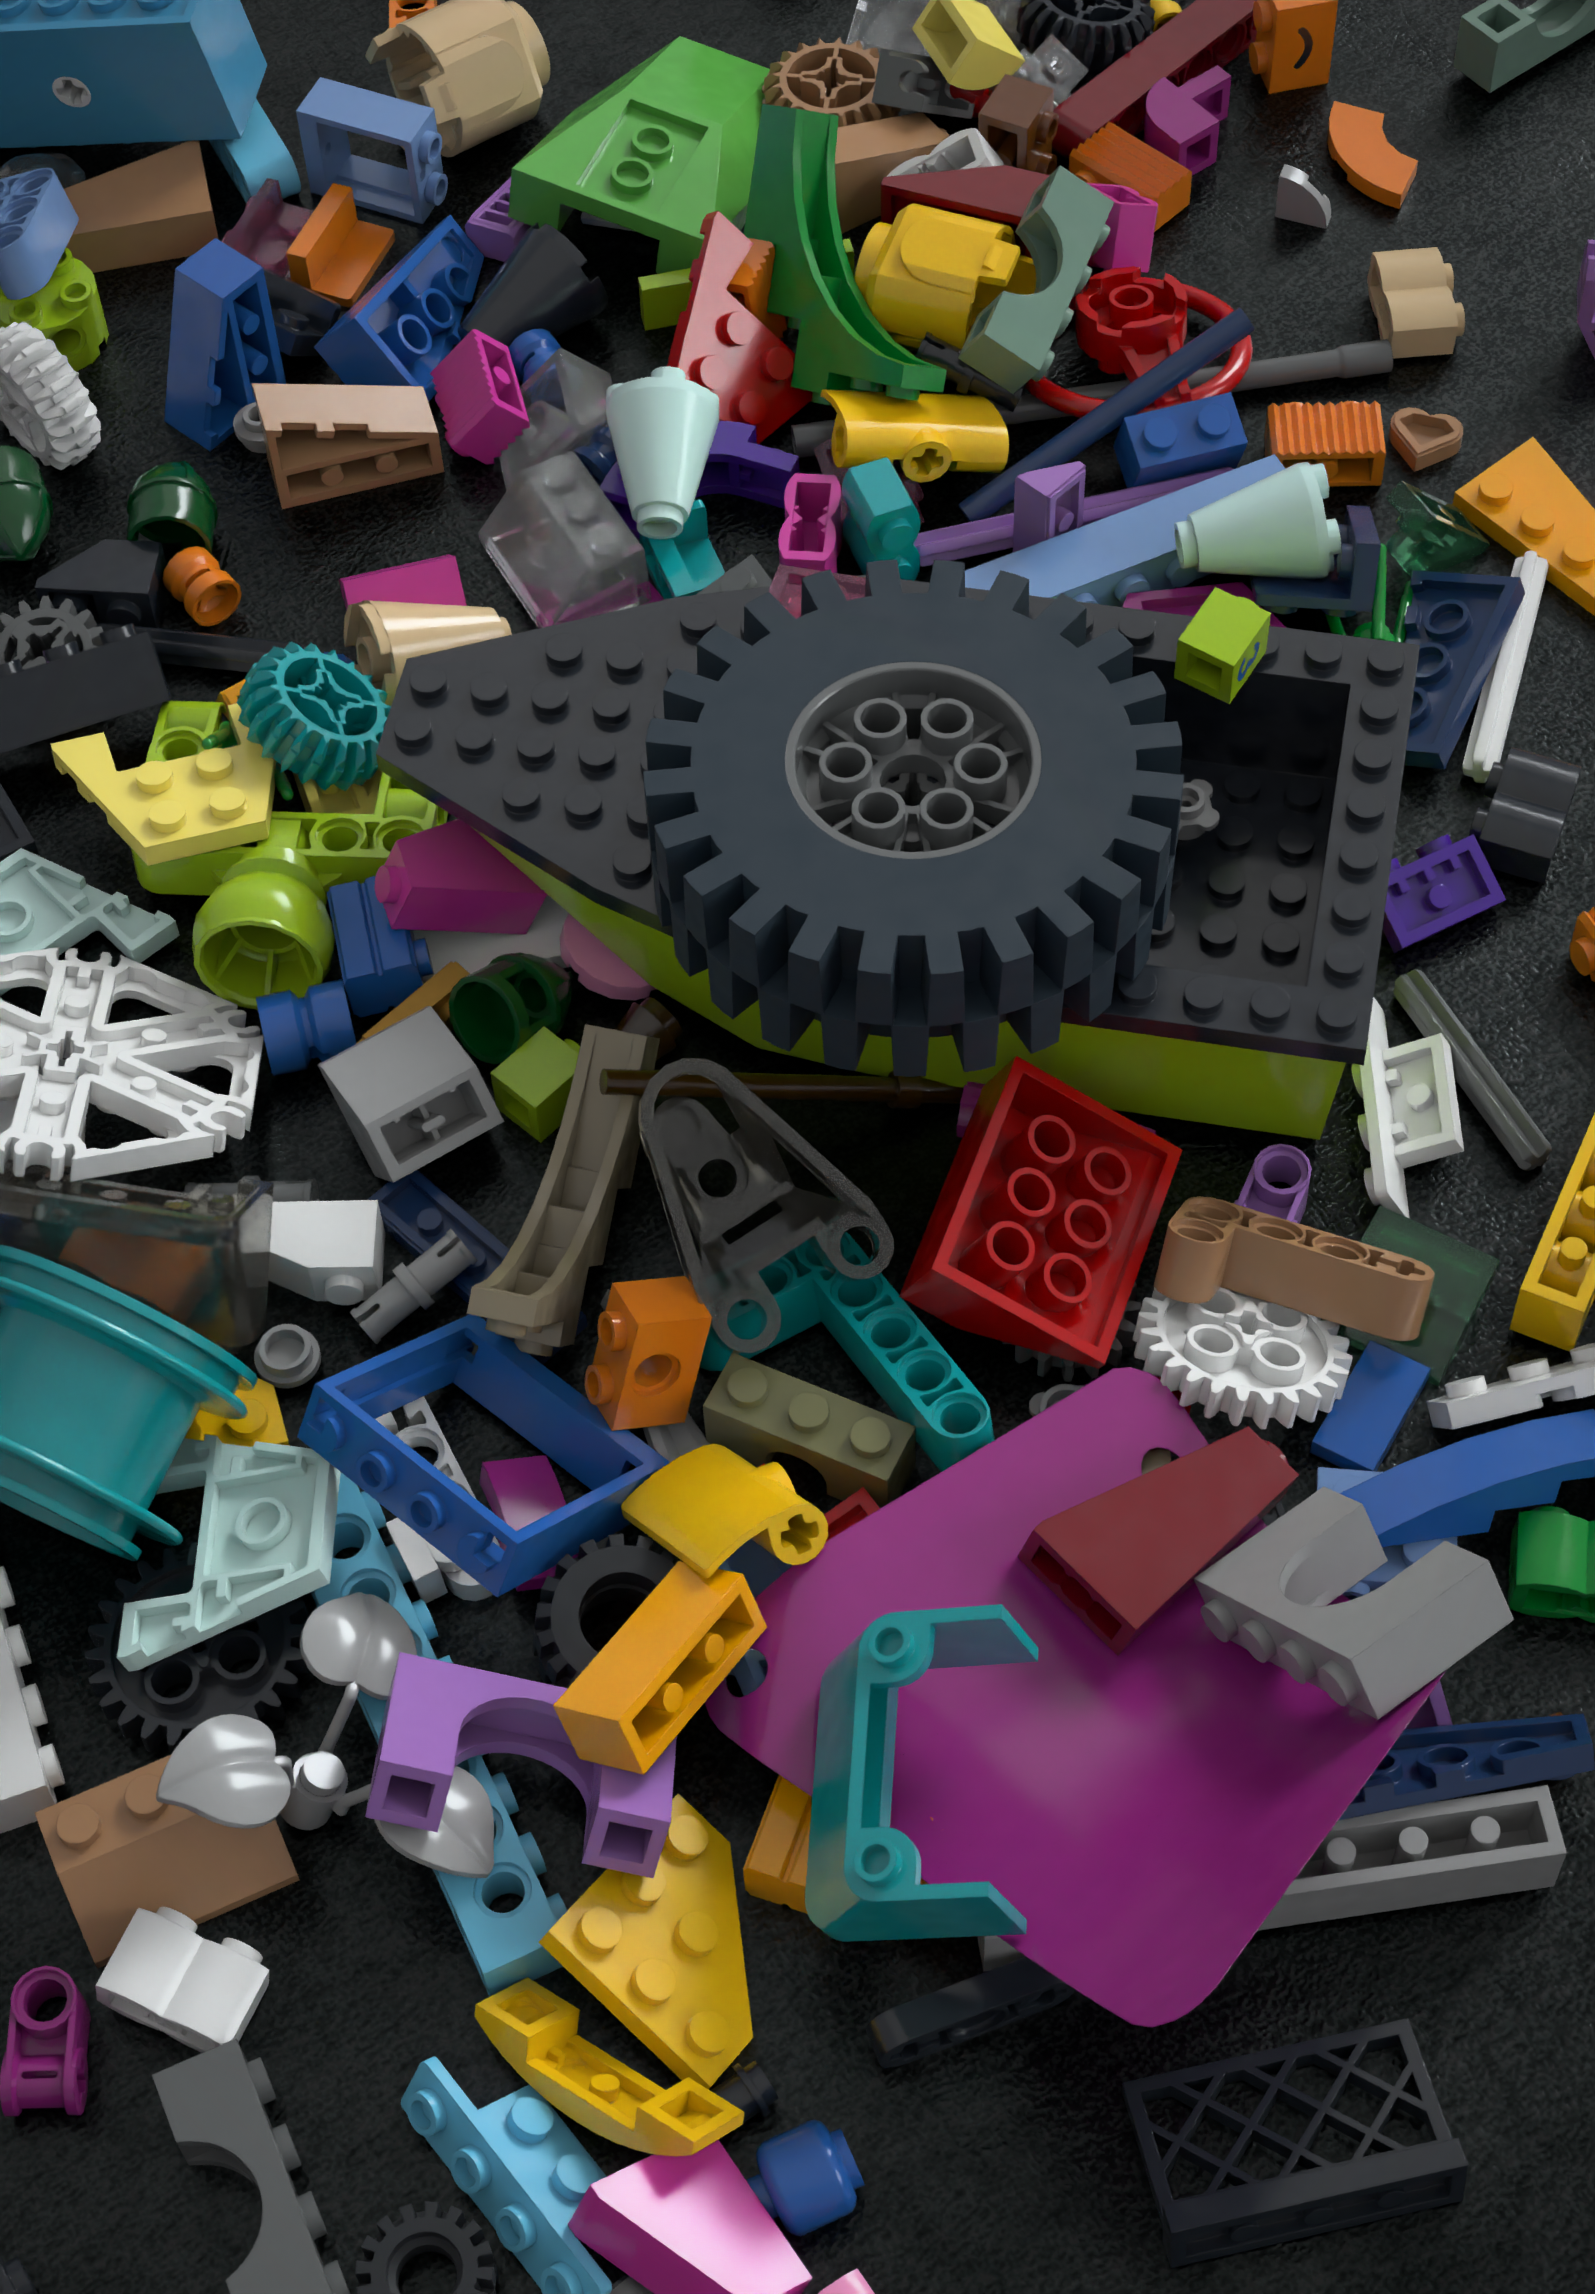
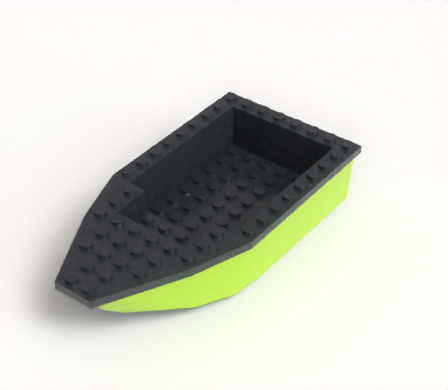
M866 575L836 578L847 601L865 597ZM900 579L902 593H928L930 583ZM802 583L674 597L407 658L376 751L380 771L470 825L649 985L757 1048L825 1064L820 1021L814 1019L791 1051H786L762 1039L759 1000L736 1018L731 1019L711 1001L708 969L689 977L675 956L672 925L662 927L657 913L644 792V771H648L646 755L647 729L651 718L664 719L663 689L674 670L678 668L698 675L696 643L716 625L744 641V605L767 592H770L796 619L801 617ZM965 587L966 598L984 601L989 590ZM1029 595V618L1035 620L1055 599ZM1079 602L1087 607L1086 643L1114 627L1133 645L1132 677L1154 671L1166 691L1164 722L1177 721L1181 732L1182 756L1180 775H1184L1183 783H1190L1192 780L1201 779L1207 781L1212 786L1213 794L1210 801L1212 808L1219 813V823L1214 829L1205 831L1195 839H1178L1170 905L1162 931L1152 929L1149 959L1134 981L1115 972L1111 1005L1102 1014L1088 1023L1063 1003L1059 1041L1033 1054H1030L1008 1021L1000 1023L996 1065L970 1072H964L952 1035L929 1037L926 1076L921 1077L964 1088L968 1081L986 1084L1015 1056H1018L1112 1110L1320 1140L1345 1064L1364 1065L1420 645L1269 626L1265 654L1231 703L1228 704L1174 678L1178 639L1194 616ZM899 777L891 778L888 782L893 784L899 780ZM927 777V780L933 784L938 782L935 778ZM840 820V821H837V822H833V823H829L828 825H830L831 827H833V826L837 825L838 823H840V822L843 821V820ZM982 821V822H984L985 824H987L988 826H990L991 828H994L995 826H997V825H995V824ZM869 1034L856 1071L888 1077L889 1073L893 1071L891 1037Z

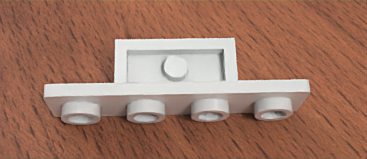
M1373 997L1364 1065L1352 1064V1076L1359 1095L1364 1099L1365 1114L1358 1116V1128L1362 1142L1370 1152L1371 1167L1364 1170L1367 1193L1375 1206L1382 1205L1394 1222L1398 1224L1410 1220L1404 1168L1463 1152L1464 1146L1449 1043L1443 1034L1439 1033L1389 1048L1385 1014Z

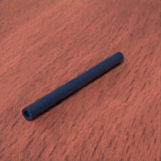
M1238 307L967 497L958 506L968 522L987 519L1013 501L1015 479L1020 474L1066 464L1120 426L1124 417L1137 414L1253 333L1255 330L1244 311Z

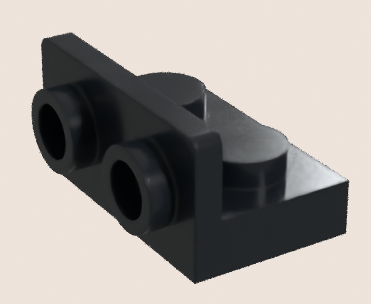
M263 267L279 350L289 356H321L314 346L338 321L341 305Z

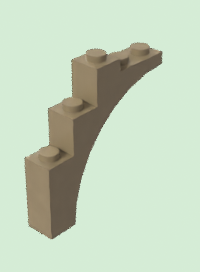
M585 1024L563 1119L534 1203L517 1239L502 1263L486 1280L472 1286L467 1314L487 1318L485 1329L495 1332L497 1335L515 1338L514 1343L521 1352L552 1356L553 1347H564L574 1344L588 1269L591 1266L603 1265L617 1190L631 1188L649 1098V1096L602 1095L599 1086L600 1073L602 1069L654 1070L660 1038Z

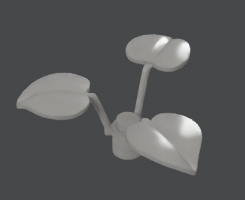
M357 1592L322 1604L312 1612L302 1629L300 1637L301 1656L308 1669L318 1679L327 1684L346 1686L319 1750L303 1755L292 1768V1762L289 1757L275 1756L276 1743L274 1735L267 1725L257 1719L244 1715L228 1714L216 1716L199 1724L189 1732L173 1751L160 1778L156 1800L161 1803L185 1808L214 1823L241 1829L257 1828L272 1822L281 1814L288 1824L302 1830L317 1829L328 1821L333 1811L339 1816H344L351 1806L368 1800L371 1783L350 1793H345L348 1785L347 1773L341 1760L333 1754V1750L354 1706L359 1690L376 1699L387 1700L399 1652L417 1656L415 1640L407 1622L393 1606L372 1594ZM458 1766L454 1768L438 1832L374 1819L379 1832L387 1843L396 1851L417 1863L444 1873L469 1878H487L493 1869L494 1818L489 1796L481 1783L473 1775Z

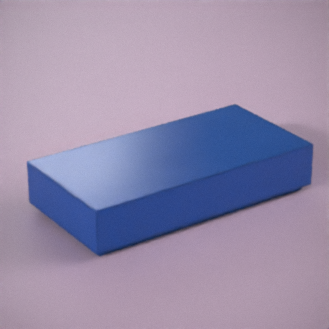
M1370 1340L1346 1381L1341 1400H1335L1332 1411L1327 1414L1315 1435L1310 1453L1343 1469L1377 1472L1427 1383L1431 1368Z

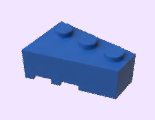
M214 238L175 268L164 422L209 451L213 450L235 432L233 420L237 412L246 405L255 402L252 383L286 384L263 267L217 238Z

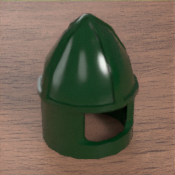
M3 445L0 446V561H30L37 554L50 529V520L53 516L52 499L45 488L39 465L33 456L20 448Z
M183 460L168 462L163 465H156L139 476L129 494L127 502L129 517L126 540L138 541L140 533L154 542H181V551L189 547L199 546L212 553L214 529L218 519L217 505L215 499L211 496L210 487L194 471L192 466Z
M519 952L496 957L487 966L461 978L452 988L449 998V1015L456 1036L466 1050L480 1061L499 1064L505 1061L542 1027H546L557 1035L563 1027L571 1004L573 993L571 982L573 976L571 972H566L558 964L532 954Z

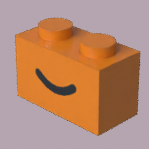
M1338 0L1254 1L1253 18L1257 34L1256 42L1250 43L1249 60L1253 73L1261 75L1269 94L1322 85L1329 82Z

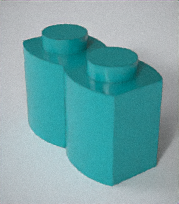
M885 457L849 468L842 483V497L849 510L843 523V536L862 574L866 575L867 562L897 560L900 579L915 581L920 569V555L914 545L920 530V515L893 464Z

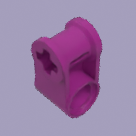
M52 1966L33 1968L22 1975L15 1984L10 1998L11 2007L7 2049L2 2060L0 2073L2 2111L6 2117H19L23 2109L65 2108L67 2115H82L88 2093L87 2051L91 2021L90 2007L69 1974L60 1968ZM58 1996L67 1998L65 2008L59 2016L46 2022L35 2021L37 2011L45 2001Z

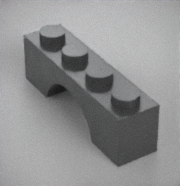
M236 2038L152 2074L175 2141L188 2165H215L231 2169L248 2178L260 2190L262 2222L259 2235L245 2261L226 2280L230 2294H351L338 2260L323 2265L314 2240L328 2233L312 2191L300 2196L296 2193L289 2171L302 2166L286 2123L272 2128L264 2104L277 2098L261 2057L247 2062Z

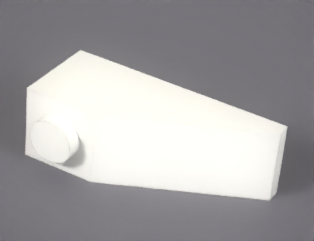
M378 1200L184 1203L183 1217L186 1226L198 1231L210 1242L215 1258L310 1299L330 1301L338 1305H353L361 1300H367L382 1287L386 1234Z

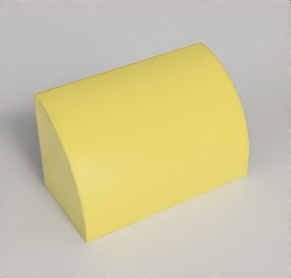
M930 0L912 27V30L947 82L961 89L982 90L993 87L1000 83L1005 74L1012 76L1025 62V59L988 6L975 0Z

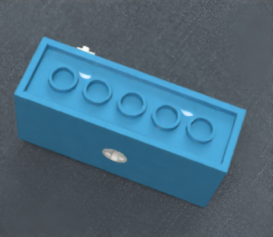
M0 0V148L241 139L265 74L267 63L240 0Z

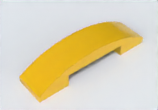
M528 1977L475 2005L474 2017L494 2046L516 2072L558 2110L580 2125L610 2141L637 2151L655 2155L688 2156L697 2153L743 2125L744 2111L693 2079L687 2077L665 2090L577 2035L580 2009Z

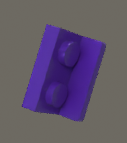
M1448 834L1441 836L1416 849L1415 852L1419 859L1401 867L1397 858L1391 860L1382 930L1394 953L1487 911L1506 900L1474 834L1455 843H1452Z

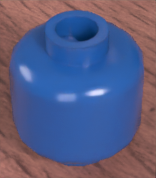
M817 2120L807 2121L762 2142L756 2150V2162L760 2173L747 2179L748 2184L771 2218L774 2219L779 2216L785 2229L796 2236L805 2235L850 2214L856 2206L857 2196L855 2189L865 2185L841 2128L830 2132L826 2125Z

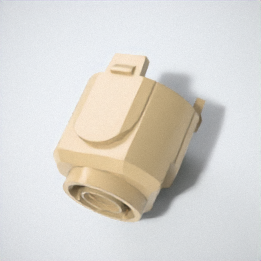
M449 0L397 24L394 28H388L386 32L372 39L365 54L370 64L386 58L390 81L398 99L434 108L437 132L442 136L441 155L445 157H453L533 119L541 103L542 87L548 83L550 78L549 55L543 37L528 12L513 1Z

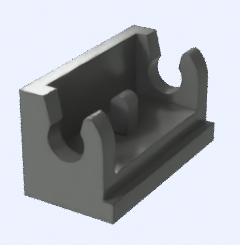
M881 48L872 103L972 119L975 105L963 98L954 99L951 96V84L947 82L931 56Z

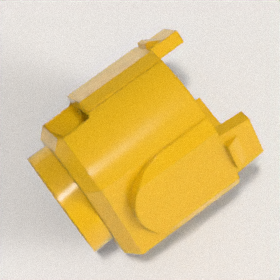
M914 203L899 211L893 224L878 222L872 227L863 244L854 277L861 294L877 321L895 342L903 348L915 352L918 351L927 332L962 349L977 315L999 294L1006 291L1028 295L1034 294L1036 288V270L1033 259L1020 255V247L1016 246L1014 232L1010 226Z

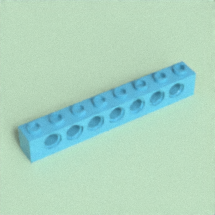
M340 1473L330 1584L310 1592L316 1607L318 1608L328 1601L357 1592L375 1595L393 1606L407 1622L415 1640L417 1656L437 1660L429 1640L438 1637V1633L423 1598L412 1603L410 1602L403 1584L412 1581L411 1575L395 1544L385 1547L378 1532V1529L385 1527L387 1523L379 1502L365 1491L360 1493L358 1486L343 1473ZM348 1547L361 1548L351 1558H334L342 1549ZM449 1655L438 1659L439 1661L453 1663ZM359 1690L357 1699L378 1744L387 1700L376 1699ZM485 1754L464 1760L457 1766L473 1775L481 1783L489 1796L494 1818L493 1869L487 1878H469L455 1876L435 1869L433 1871L490 1997L526 1977L535 1980L563 1967L538 1942L567 1912V1909L559 1893L546 1898L537 1878L538 1875L547 1872L540 1850L531 1832L518 1837L509 1815L519 1811L511 1787L503 1772L490 1776L482 1758ZM513 1893L523 1897L521 1904L513 1911L497 1913L489 1909L491 1902L500 1895Z

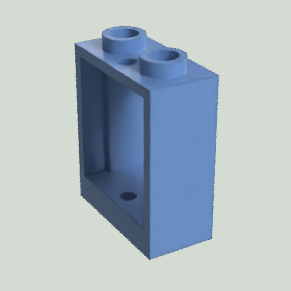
M320 77L296 110L311 193L324 196L332 183L352 187L355 205L423 224L435 205L438 206L443 202L448 188V178L446 174H443L441 160L442 136L437 132L434 108ZM347 131L403 146L408 170L351 154Z

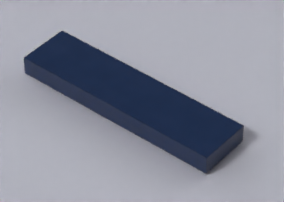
M418 1170L394 1183L389 1181L367 1199L378 1200L385 1232L416 1259L445 1236L449 1229L454 1231L477 1259L474 1265L471 1264L447 1284L450 1289L468 1304L472 1286L486 1280L502 1263L510 1250ZM581 1310L576 1336L588 1326L586 1315ZM507 1337L512 1342H514L515 1338ZM553 1347L552 1356L529 1355L544 1365L563 1347Z

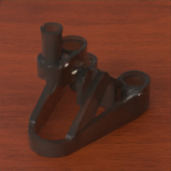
M683 1058L665 1065L649 1080L639 1101V1127L641 1130L639 1134L646 1156L649 1157L684 1276L691 1283L698 1302L704 1304L710 1312L712 1321L709 1333L722 1349L735 1354H750L766 1348L776 1339L781 1327V1312L775 1298L758 1272L803 1242L808 1241L824 1267L834 1277L843 1281L859 1282L880 1274L889 1265L894 1253V1239L888 1225L871 1199L729 1070L707 1059ZM682 1075H701L716 1083L740 1128L729 1135L699 1101L689 1097H673L668 1099L655 1111L654 1102L660 1089L669 1080ZM772 1136L836 1197L796 1188ZM719 1163L730 1171L732 1187L726 1196L712 1197L703 1191L699 1183V1173L703 1165ZM772 1201H775L783 1210L730 1245L721 1236V1234ZM848 1229H858L864 1232L871 1240L872 1255L864 1266H855L848 1263L842 1256L840 1241ZM690 1230L700 1247L699 1258L695 1249V1245ZM738 1301H746L753 1304L759 1310L762 1317L760 1330L751 1339H741L735 1336L727 1324L728 1312Z

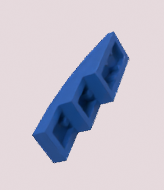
M1590 1409L1531 1420L1470 1437L1399 1464L1339 1494L1363 1504L1382 1547L1489 1532L1495 1511L1554 1503L1562 1481L1595 1477V1410Z

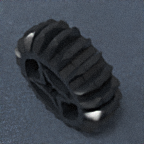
M1019 0L1015 17L1017 21L1016 31L1020 34V43L1029 47L1031 55L1043 56L1045 64H1058L1063 66L1064 71L1069 69L1078 70L1082 75H1085L1086 72L1100 74L1153 34L1155 10L1150 7V0Z

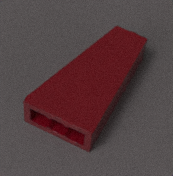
M1248 1426L1043 1520L1033 1529L1017 1557L1118 1656L1195 1583L1193 1578L1215 1564L1280 1502L1299 1474L1289 1466L1285 1455L1276 1445L1267 1440H1262Z

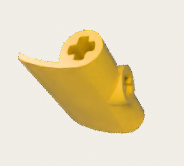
M823 389L821 392V397L829 401L837 412L832 433V456L838 468H852L885 457L891 463H893L894 459H899L906 477L912 481L923 483L941 477L948 469L949 471L1001 473L1007 463L1009 453L1007 427L993 403L980 395L920 393L919 400L916 401L886 396L885 392Z
M718 1444L703 1445L676 1458L653 1473L621 1504L622 1514L625 1519L704 1578L711 1577L726 1559L750 1539L782 1562L799 1565L815 1558L823 1549L828 1537V1523L824 1514L813 1504L796 1494L788 1474L779 1463L771 1462L757 1468L727 1447Z

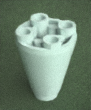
M671 366L654 369L651 372V377L613 384L606 390L607 423L631 515L637 522L638 532L643 536L653 539L673 538L683 531V524L689 518L719 423V397L709 389L693 381L685 380L686 375L684 371Z
M1308 462L1294 464L1188 514L1186 521L1174 523L1175 545L1181 568L1195 567L1197 572L1310 580L1325 578L1329 572L1334 571L1333 555L1341 553V538L1336 519L1326 520L1323 499L1329 497V483L1323 463L1310 465Z

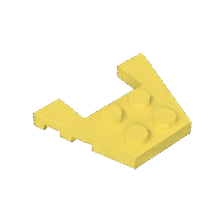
M237 703L227 706L230 724L238 745L224 749H206L192 756L165 762L150 761L137 768L117 771L104 732L51 744L56 768L62 775L68 773L76 781L78 792L89 803L95 802L106 813L108 824L148 866L260 841L269 837L275 792L274 773L277 761L273 758H262L263 747L261 744L247 740L250 728L238 721L242 709Z

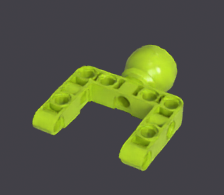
M202 701L162 702L146 762H165L196 755L205 750L202 747V741L218 731L222 723L221 713L227 712L225 704L223 702ZM382 772L374 814L272 811L268 839L149 866L132 848L131 851L137 879L146 890L158 894L210 896L195 918L192 938L194 966L201 981L217 996L240 1007L258 1010L256 997L291 990L298 998L304 997L308 986L322 983L331 970L335 935L332 921L326 910L329 887L352 881H358L362 884L366 878L376 876L379 867L385 865L396 840L446 823L448 812Z

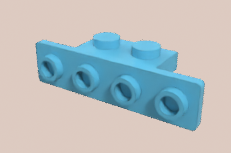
M433 2056L422 2061L401 2099V2106L408 2115L413 2128L426 2138L449 2168L458 2187L471 2197L494 2227L503 2246L514 2253L540 2287L542 2294H610L612 2291L611 2281L568 2226L590 2184L607 2176L548 2101L533 2087L527 2085L477 2110L437 2057Z

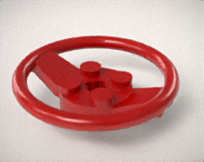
M1135 266L1113 268L1091 276L1089 283H1086L1077 296L1072 297L1068 306L1072 310L1076 309V338L1079 347L1090 357L1098 360V367L1101 371L1108 374H1121L1125 372L1130 383L1184 346L1187 334V308L1206 316L1214 323H1217L1234 311L1233 308L1218 297L1193 286L1182 284L1170 274L1165 273L1164 280L1141 277V267ZM1248 335L1230 348V356L1227 363L1212 379L1191 390L1187 379H1185L1137 414L1231 392L1243 379L1251 363L1253 352L1251 335ZM1045 376L1038 382L1030 379L1025 387L1027 391L1044 404L1082 418L1106 401L1067 390Z

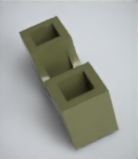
M735 1353L731 1354L703 1405L706 1441L710 1444L725 1446L746 1461L757 1466L763 1463H770L776 1452L796 1456L812 1465L822 1474L826 1481L828 1495L842 1501L864 1487L881 1509L900 1497L916 1466V1427L914 1425Z

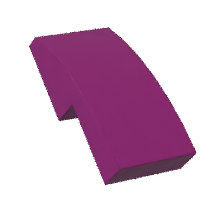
M546 1455L482 1462L479 1484L493 1513L517 1531L566 1505L561 1488ZM497 1539L500 1548L505 1551L507 1546ZM578 1553L572 1556V1558L575 1559L576 1557H578ZM556 1565L515 1587L516 1590L542 1589L547 1576L554 1577Z

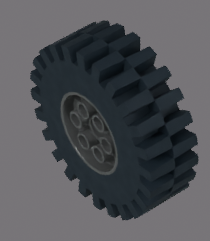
M897 560L867 562L865 597L847 601L830 569L802 578L801 617L797 619L770 592H767L744 605V641L717 625L713 627L696 643L698 675L678 668L674 670L663 689L664 719L651 718L646 735L648 771H644V792L657 913L662 927L672 925L675 956L688 976H693L708 969L711 1001L731 1019L736 1018L759 1000L762 1039L786 1051H791L814 1019L820 1021L822 1026L824 1062L832 1067L856 1071L869 1034L891 1037L894 1076H926L929 1037L952 1035L964 1072H970L996 1065L1000 1023L1008 1021L1030 1054H1033L1059 1041L1063 1003L1088 1023L1102 1014L1111 1005L1115 972L1134 981L1149 959L1152 929L1162 931L1166 923L1174 874L1184 775H1180L1182 738L1178 722H1164L1166 691L1154 671L1132 677L1133 645L1127 638L1113 627L1086 643L1087 607L1062 593L1035 620L1029 618V579L1001 570L984 601L966 598L965 563L934 560L928 593H902ZM899 777V780L893 784L888 782L891 778ZM927 777L935 778L938 782L933 784L927 780ZM843 820V821H841L840 823H838L837 825H835V826H833V827H831L830 825H828L829 823H833V822H837V821ZM982 821H985V822H988V823H992V824H995V825H997V826H995L994 828H991L990 826H988L987 824H985V823L982 822Z

